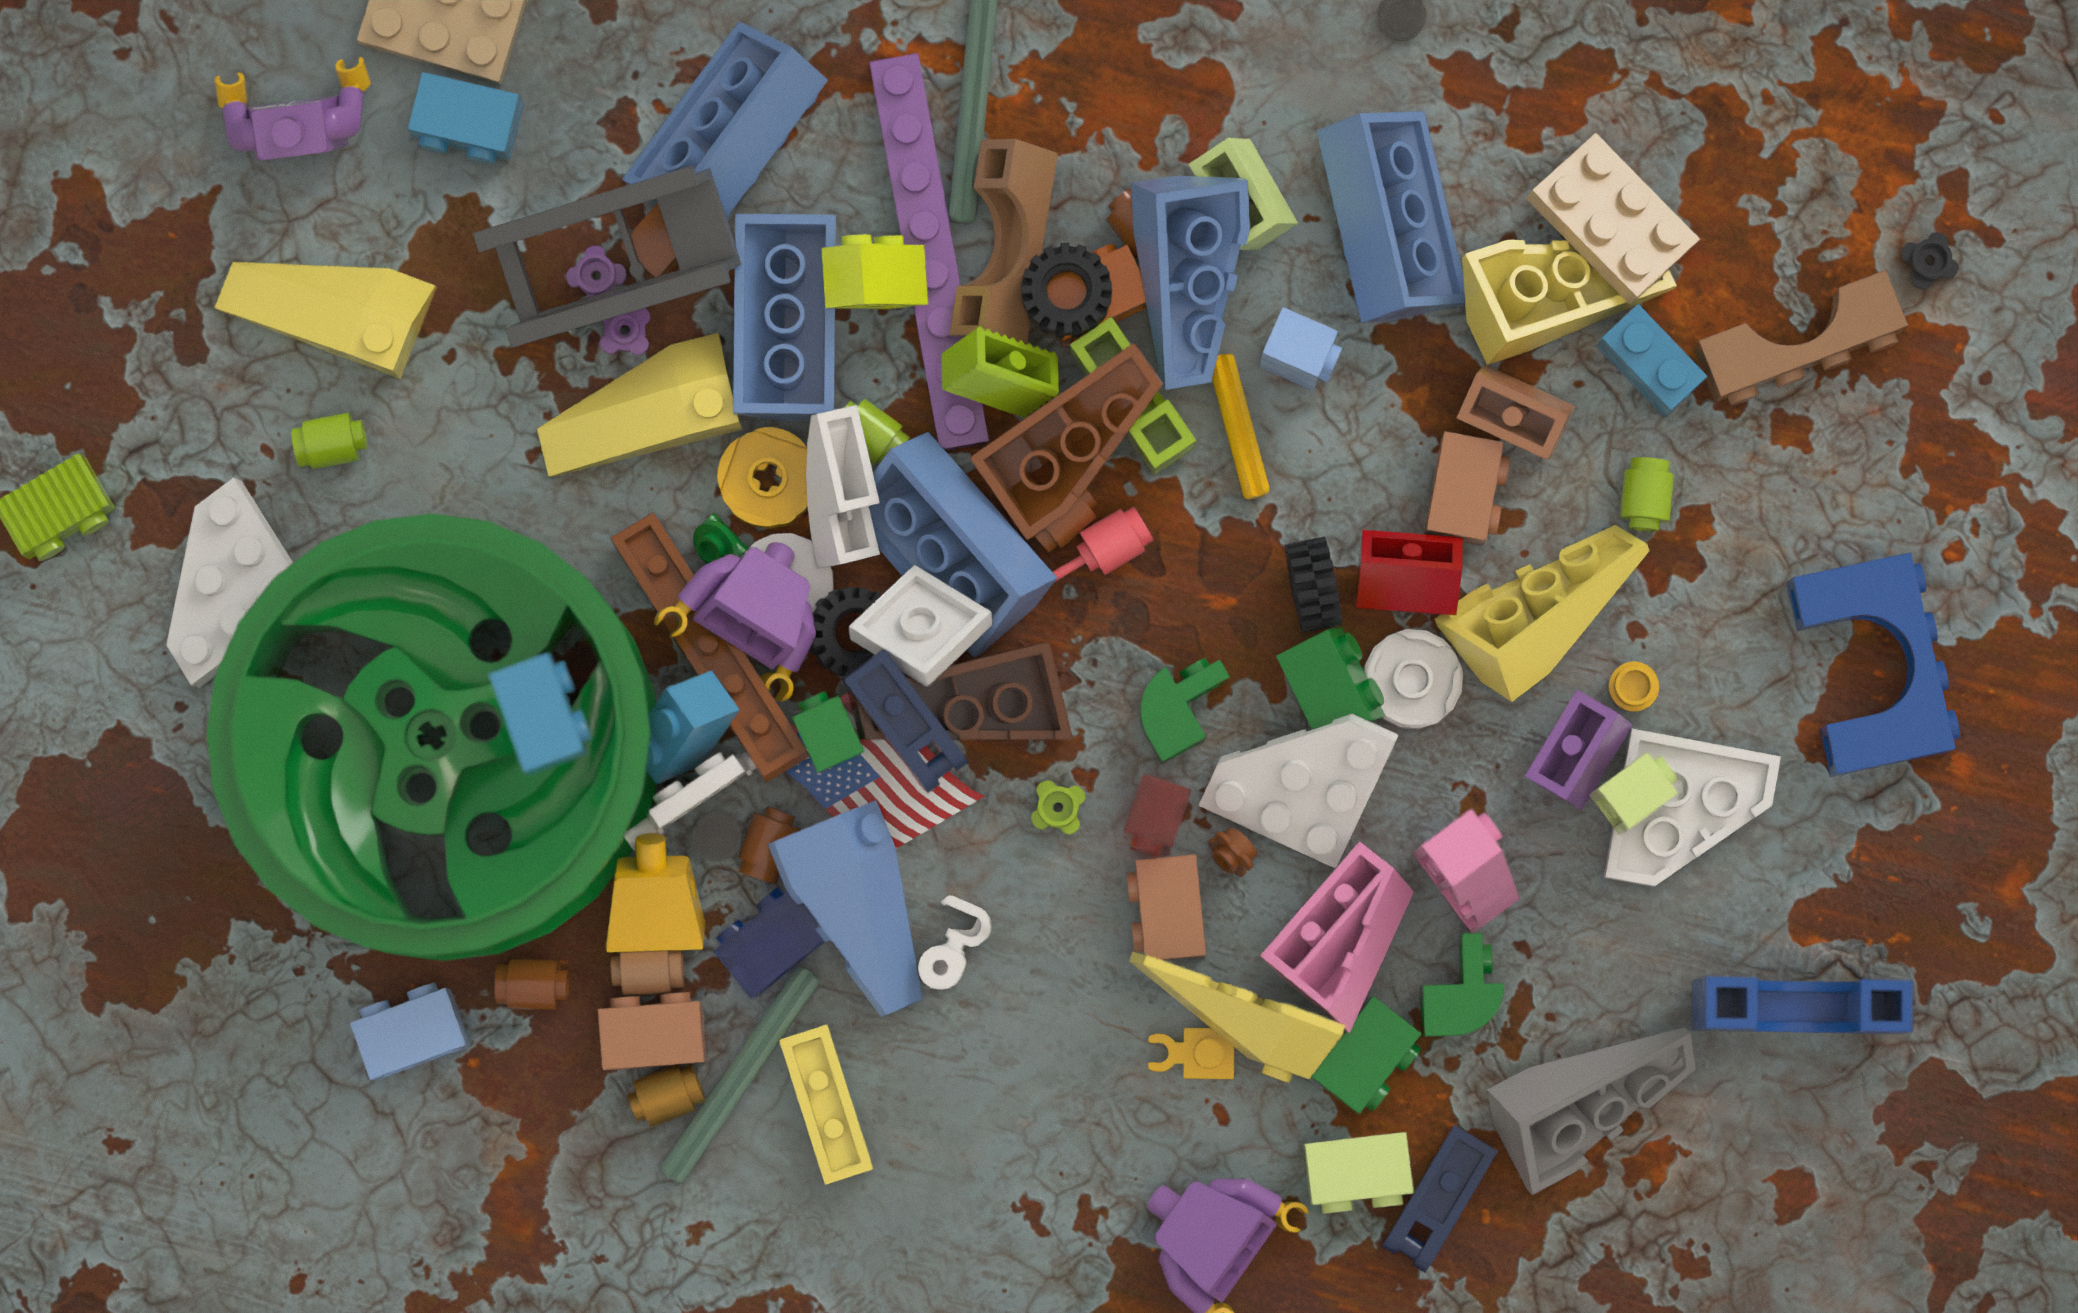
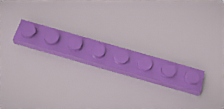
M919 54L870 62L900 233L901 236H904V244L924 245L928 305L914 306L938 443L945 451L988 444L989 439L982 403L957 396L942 389L941 353L961 340V338L949 335L957 286H960Z

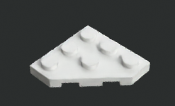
M234 477L194 507L166 644L189 683L198 688L215 677L241 618L272 579L293 563L243 482Z
M1354 714L1334 719L1331 724L1307 732L1304 729L1270 740L1266 745L1242 753L1239 750L1221 756L1199 806L1336 869L1392 751L1398 734Z
M1631 729L1623 769L1646 752L1653 759L1661 756L1671 767L1678 779L1672 784L1678 794L1626 832L1618 835L1612 827L1603 878L1650 887L1658 885L1772 806L1781 756Z

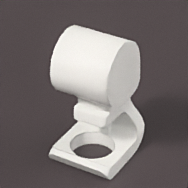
M951 895L941 901L943 906L949 905L977 917L974 927L970 930L948 928L945 934L948 938L946 943L931 947L920 958L918 970L921 979L929 987L938 990L950 989L959 982L967 965L965 952L963 951L965 945L970 947L979 946L989 938L992 930L991 919L986 911Z

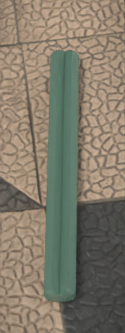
M970 0L948 214L950 221L958 224L974 223L976 217L978 193L973 187L981 140L984 138L997 0Z
M798 966L661 1165L660 1171L666 1177L679 1184L685 1181L776 1048L779 1040L782 1039L819 985L820 979L816 974L804 966Z

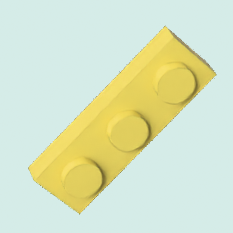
M828 1025L780 1039L779 1042L825 1185L873 1170L872 1161Z

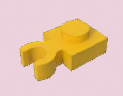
M1184 1028V1043L1175 1042L1165 1034H1153L1148 1037V1043H1161L1168 1049V1057L1165 1061L1161 1063H1148V1069L1151 1071L1164 1072L1169 1070L1174 1064H1183V1079H1234V1046L1211 1028Z

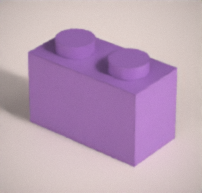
M1576 690L1525 774V777L1582 811L1590 797L1589 794L1596 788L1633 724L1614 710Z

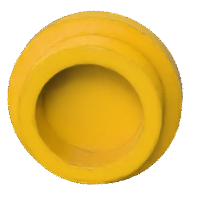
M1631 661L1620 665L1614 670L1609 679L1608 690L1612 701L1619 708L1629 712H1638L1648 708L1656 700L1659 692V681L1656 673L1648 665Z

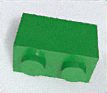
M1342 626L1327 629L1276 656L1312 730L1331 724L1334 719L1354 714L1371 723L1386 716L1381 707L1384 704L1383 694L1373 678L1367 679L1359 662L1362 659L1361 649L1353 635L1349 632L1345 633Z
M824 691L798 703L801 713L792 718L818 773L864 753V749L839 696L829 700Z
M1372 996L1360 1010L1350 1033L1343 1032L1341 1038L1311 1076V1079L1356 1114H1360L1364 1107L1373 1112L1391 1089L1384 1083L1395 1067L1404 1072L1422 1048L1415 1042L1422 1033L1376 997Z

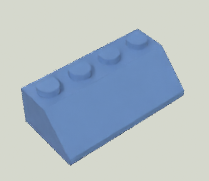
M739 21L622 180L630 185L693 165L695 173L710 168L728 220L731 211L745 192L755 184L759 173L776 150L786 142L795 124L804 112L814 104L818 93L828 79L791 46ZM652 199V200H650V201H652L654 204H657V203H658V202H657V199Z
M1425 112L1359 113L1317 130L1321 158L1325 165L1332 195V205L1336 212L1343 242V252L1347 260L1355 294V303L1359 311L1361 323L1395 321L1465 305L1463 273Z
M735 214V246L741 265L735 267L733 414L783 422H810L811 415L834 410L835 308H825L822 248L836 246V215Z
M929 432L890 449L874 471L873 476L880 503L870 505L869 510L878 549L902 576L916 565L992 612L993 625L967 649L975 658L1032 611L1057 577Z

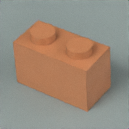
M1485 364L1476 373L1457 419L1548 460L1556 451L1576 406Z
M1444 431L1440 440L1424 534L1463 537V543L1483 546L1487 534H1497L1501 506L1493 504L1496 485L1505 486L1510 464V457L1502 455L1504 442Z
M1196 854L1135 860L1136 872L1126 873L1129 903L1139 902L1141 922L1131 923L1134 952H1144L1145 955L1163 961L1205 957L1206 949Z
M690 992L661 994L660 1004L640 1006V996L611 998L610 1008L598 1009L602 1070L707 1063L703 1002H691Z

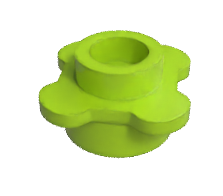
M1050 780L1041 782L1036 789V793L1039 796L1037 810L1031 814L1033 825L1038 829H1045L1046 827L1058 828L1066 835L1075 833L1080 827L1077 815L1079 805L1085 801L1084 791L1075 785L1065 788L1056 786ZM1055 803L1063 805L1061 812L1054 811L1053 806Z

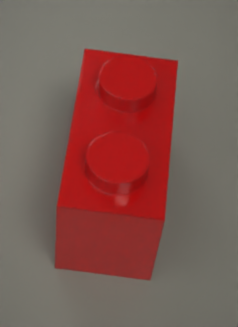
M1362 529L1357 572L1356 608L1457 615L1462 576L1463 537Z

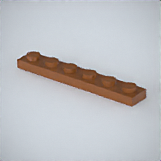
M654 512L611 537L615 549L656 613L661 609L675 606L680 600L677 595L692 579L694 574ZM691 610L687 614L688 621L685 631L680 635L674 636L673 639L696 675L699 676L712 670L740 709L729 726L765 783L809 758L807 749L745 653L692 620L696 612ZM669 612L664 615L662 622L671 634L679 626L678 617Z

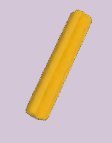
M1232 353L1221 354L1217 356L1212 382L1243 497L1245 499H1255L1267 495L1270 487L1235 357Z

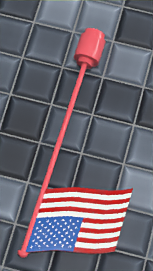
M1133 506L1125 512L1120 508L1079 532L1084 542L1076 546L1080 556L1053 571V574L1057 577L1055 582L1084 564L1088 566L1091 572L1100 567L1103 574L1107 575L1146 552L1144 546L1153 542L1154 539L1135 507ZM846 693L840 697V700L858 736L849 695ZM792 725V728L805 746L796 725ZM859 739L864 753L821 773L817 772L810 755L809 758L785 771L802 784L831 817L876 800L896 849L985 797L972 790L950 771L938 779L939 786L930 793H926L887 740ZM927 746L918 751V754L925 763L935 757Z

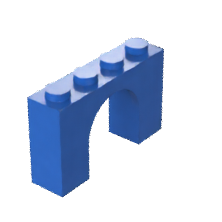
M1911 552L1797 576L1786 582L1797 631L1849 620L1869 621L1889 631L1900 644L1906 658L1907 676L1905 686L1899 698L1889 709L1879 714L1832 723L1819 728L1830 777L1944 754L1956 749L1954 740L1960 739L1959 724L1955 711H1947L1943 691L1949 689L1947 671L1943 661L1936 662L1931 643L1938 639L1936 623L1932 612H1924L1920 594L1926 592V579L1921 564H1913Z
M1706 976L1692 980L1691 1030L1846 1034L1912 1032L1913 980L1860 979L1843 982L1766 981L1758 980V977Z

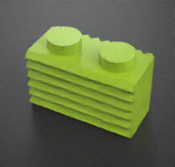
M980 325L941 353L942 389L957 396L1027 418L1029 413L1033 414L1034 409L1038 410L1040 405L1044 406L1046 401L1050 402L1052 397L1056 398L1058 395V356L1054 351L1049 353L1046 348L1041 351L1038 345L1033 348L1030 342L1025 345L1022 340L1017 342L1014 337L1008 339L1006 334L1000 336L997 331L992 333L989 328L984 331Z
M80 453L73 455L71 458L30 480L27 484L21 485L18 489L13 490L0 499V519L19 552L29 560L36 556L39 561L46 560L61 552L66 547L62 540L79 530L82 536H86L101 529L109 522L106 515L116 510L89 461Z

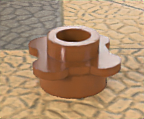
M1228 828L1224 833L1218 831L1214 835L1215 839L1211 838L1208 841V845L1212 850L1211 856L1223 871L1229 874L1235 873L1237 876L1243 877L1247 873L1246 870L1250 871L1253 868L1252 861L1257 857V851L1251 841L1237 829Z

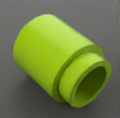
M865 398L857 405L870 463L872 466H875L877 463L880 464L890 449L909 441L910 437L901 431L903 427L901 424ZM850 400L845 408L855 406L856 404Z
M350 412L302 421V427L291 429L293 450L299 468L311 466L312 470L360 461V450L368 449L362 420L353 421Z
M1649 457L1630 458L1629 469L1624 470L1620 518L1630 521L1629 529L1658 532L1660 523L1670 522L1674 474L1669 472L1670 461Z

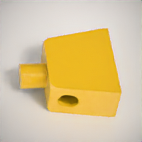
M645 833L637 836L635 839L636 857H622L617 861L606 945L607 952L702 950L705 936V919L689 857L684 855L666 856V839L662 834Z

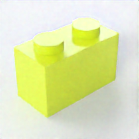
M861 234L842 236L841 246L822 248L825 308L897 309L928 305L924 245L904 244V236L900 235L874 237V243H872L871 235Z

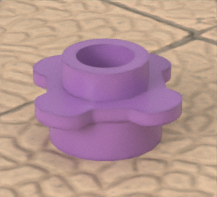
M591 246L585 251V256L580 259L577 266L568 270L566 278L571 287H579L590 297L610 291L615 285L624 283L626 270L621 264H613L605 256L603 248ZM593 272H600L601 278L599 280H593Z
M643 308L603 320L605 330L604 336L600 339L602 350L607 354H615L617 351L632 352L634 355L644 354L649 348V341L646 339V325L650 321L648 310ZM623 326L630 328L629 333L626 335L620 332Z

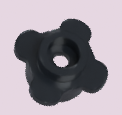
M1932 233L1928 239L1918 244L1909 242L1901 250L1902 260L1909 264L1913 273L1911 282L1918 289H1927L1933 281L1941 278L1950 280L1958 273L1959 265L1953 260L1952 252L1948 246V239L1942 233ZM1926 257H1932L1934 264L1927 265L1925 262Z

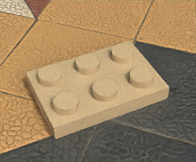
M369 0L357 42L366 47L501 86L527 0Z
M1596 133L1539 183L1526 197L1536 210L1630 305L1700 240Z

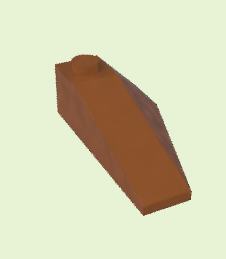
M1135 342L970 457L1026 540L1070 511L1163 386V382Z

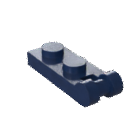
M884 649L880 650L842 679L843 683L926 793H930L939 786L938 779L951 769L957 772L968 763L964 754ZM932 741L940 753L925 763L918 754V751Z
M1453 1125L1381 1247L1394 1255L1397 1251L1414 1260L1412 1266L1425 1273L1498 1151L1456 1125ZM1415 1221L1432 1230L1424 1243L1408 1234Z

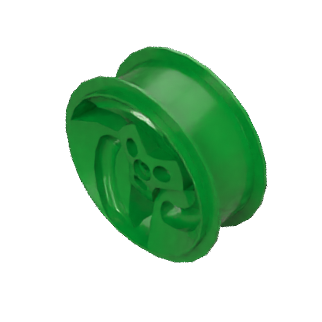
M433 513L375 520L320 542L276 575L238 622L215 675L207 726L213 792L235 846L267 889L314 926L363 947L380 950L387 954L438 961L501 954L552 933L596 900L615 876L618 859L630 857L633 849L624 835L627 830L647 817L646 814L649 813L654 803L652 797L656 791V783L646 770L651 737L648 715L657 702L656 693L635 639L585 576L542 543L485 520ZM485 621H503L510 628L512 635L509 652L497 662L489 663L479 660L473 653L471 646L474 631ZM573 625H576L592 646L598 661L596 669L571 708L573 713L581 710L587 722L592 738L583 742L587 755L538 773L527 775L523 772L489 674L534 657L552 653ZM344 632L393 647L381 653L362 668L348 686L343 699L296 679L279 678L289 654L303 636L308 633ZM396 689H408L415 699L413 708L404 717L391 715L386 704L388 696ZM481 712H492L500 721V729L497 735L490 740L477 739L471 728L473 719ZM320 716L335 718L343 731V743L339 751L333 757L326 760H316L310 757L302 744V733L306 725L314 718ZM431 726L439 731L446 730L447 738H440L445 744L439 750L430 745H423V738H429L425 731ZM421 773L431 775L437 785L434 797L424 803L414 801L408 792V785L411 779ZM485 814L500 815L508 821L512 829V839L509 847L502 853L493 856L483 857L473 851L469 843L471 825L477 818ZM378 819L410 834L431 837L445 836L448 881L464 915L436 919L414 916L390 877Z

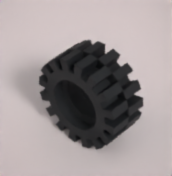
M1060 243V247L1053 248L1051 245L1044 248V252L1038 256L1036 254L1030 260L1031 264L1028 269H1025L1021 285L1022 302L1028 313V318L1032 323L1035 322L1039 326V330L1046 334L1051 332L1057 338H1064L1065 335H1072L1073 338L1080 337L1081 333L1095 328L1100 320H1104L1108 307L1111 304L1112 281H1110V273L1107 266L1102 264L1101 258L1095 252L1091 254L1086 251L1085 246L1079 244L1077 247L1069 246V243ZM1059 273H1074L1086 285L1087 293L1085 299L1079 306L1073 309H1060L1054 306L1047 296V286L1050 280Z
M1325 536L1285 544L1289 581L1301 632L1342 625V612L1336 586L1337 582Z
M844 587V589H835L828 592L827 597L820 598L815 603L817 608L813 612L816 637L813 639L809 650L811 655L817 657V663L820 666L827 668L833 674L846 677L875 655L865 648L857 652L844 650L836 640L835 628L838 621L844 615L853 612L863 614L882 596L881 594L866 588Z

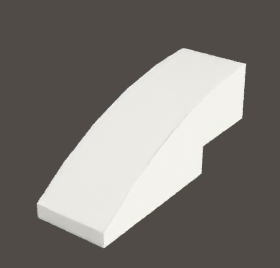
M855 405L811 415L807 442L806 482L811 539L817 569L880 555L869 510L870 505L880 502L858 407Z

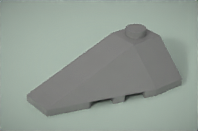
M1684 1027L1532 1066L1487 1089L1494 1127L1527 1190L1533 1195L1576 1172L1588 1162L1584 1154L1605 1136L1612 1141L1624 1130L1619 1124L1640 1106L1651 1108L1692 1073L1696 1067L1691 1034Z

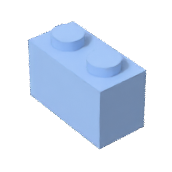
M1282 307L1262 353L1259 368L1314 391L1319 379L1327 383L1329 382L1339 359L1342 347L1334 344L1338 331Z
M431 983L407 992L408 1002L390 1007L388 1000L359 1010L362 1018L350 1022L370 1080H380L471 1046L451 989L443 988L438 990L436 983Z

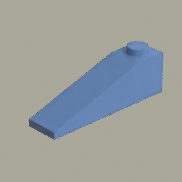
M1172 176L1132 182L1133 232L1159 378L1163 382L1161 388L1169 390L1211 383L1225 329V323L1222 318L1229 291L1235 290L1238 278L1234 271L1241 245L1246 246L1250 231L1248 180L1244 178Z
M875 800L769 843V849L787 892L797 905L804 903L819 923L815 930L824 942L831 940L846 959V971L878 1014L882 1017L923 1000L896 847L877 801Z

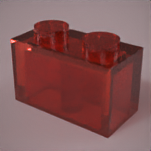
M1143 773L1123 833L1124 838L1132 840L1129 849L1155 858L1159 857L1161 850L1171 853L1191 789Z

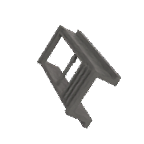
M693 165L472 233L479 252L496 248L520 320L505 328L511 348L729 283L731 279L728 271L741 265L711 170L708 168L695 173ZM657 199L680 270L645 280V266L639 262L622 209ZM614 212L631 263L629 271L636 278L637 283L540 312L517 241Z

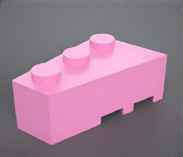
M1472 809L1432 837L1412 854L1469 932L1475 933L1517 902L1520 897L1503 851L1496 843L1502 838L1501 833L1485 813L1477 817Z
M1359 841L1260 956L1280 978L1333 1021L1346 1025L1344 1030L1350 1033L1414 891L1392 866Z

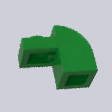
M1206 658L1195 662L1179 672L1183 681L1177 684L1165 667L1147 685L1140 707V721L1143 733L1161 765L1205 741L1206 735L1188 704L1229 681L1230 676L1220 660L1209 665Z
M1462 933L1458 935L1460 984L1420 986L1421 1037L1467 1034L1484 1026L1497 1012L1503 998L1504 983L1484 984V974H1492L1491 944H1483L1482 933Z

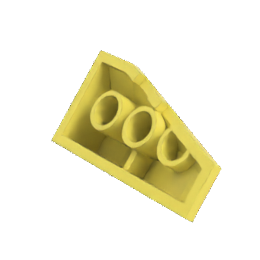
M1506 240L1466 253L1462 257L1466 321L1487 365L1531 351L1671 291L1677 286L1668 270L1630 305L1572 245H1569L1568 241L1553 240L1550 244H1525L1524 240Z
M232 262L214 308L401 379L437 287L390 268Z
M719 333L667 346L537 428L549 478L743 430L739 415L733 414V388Z
M1617 525L1611 526L1562 549L1558 560L1534 570L1531 564L1516 570L1517 579L1491 590L1487 583L1472 590L1458 601L1457 615L1441 614L1435 618L1437 627L1483 684L1513 702L1554 669L1648 554V545Z
M1132 952L1129 960L1136 968L1248 1059L1264 1064L1261 1074L1286 1083H1290L1292 1075L1310 1079L1341 1038L1346 1026L1285 1003L1282 1004L1266 998L1261 999L1254 992L1223 982L1212 981V978L1145 954Z

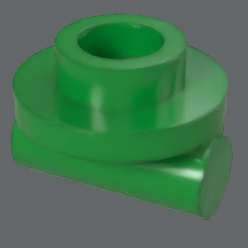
M716 513L710 515L699 525L693 534L695 550L706 564L728 554L741 557L749 549Z

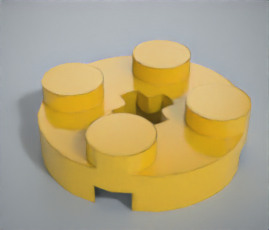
M774 427L755 429L753 432L746 433L729 444L721 457L717 480L723 501L738 519L754 527L772 529L791 525L808 510L806 482L807 447L791 432ZM769 464L777 467L776 475L782 478V482L779 487L771 486L767 492L760 490L761 483L754 479V474L757 470L765 471Z

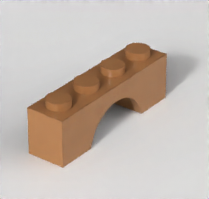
M1018 139L981 140L973 189L984 199L990 210L994 224V247L989 263L982 274L970 283L957 286L949 335L962 339L981 325L984 331L989 328L992 333L997 331L1000 336L1006 334L1008 339L1014 337L1017 342L1022 340L1025 345L1027 344L1031 320L1028 318V313L1023 306L1021 285L1024 271L1031 264L1030 260L1036 254L1038 256L1042 254L1058 153Z
M1884 270L1839 287L1832 295V310L1825 330L1820 336L1807 343L1789 346L1775 344L1759 336L1744 323L1699 340L1693 349L1702 371L1707 375L1706 382L1714 402L1717 403L1728 399L1730 405L1734 406L1759 395L1757 387L1775 381L1777 388H1781L1804 379L1805 374L1803 370L1821 363L1824 371L1843 365L1852 360L1849 352L1867 345L1870 353L1888 348L1899 342L1896 334L1901 333L1908 324L1887 271Z

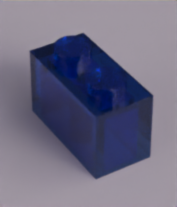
M779 887L769 893L755 906L760 914L744 925L738 919L716 937L721 945L713 951L714 954L753 1000L825 943L815 930L819 923L805 904L797 905L789 893H783Z

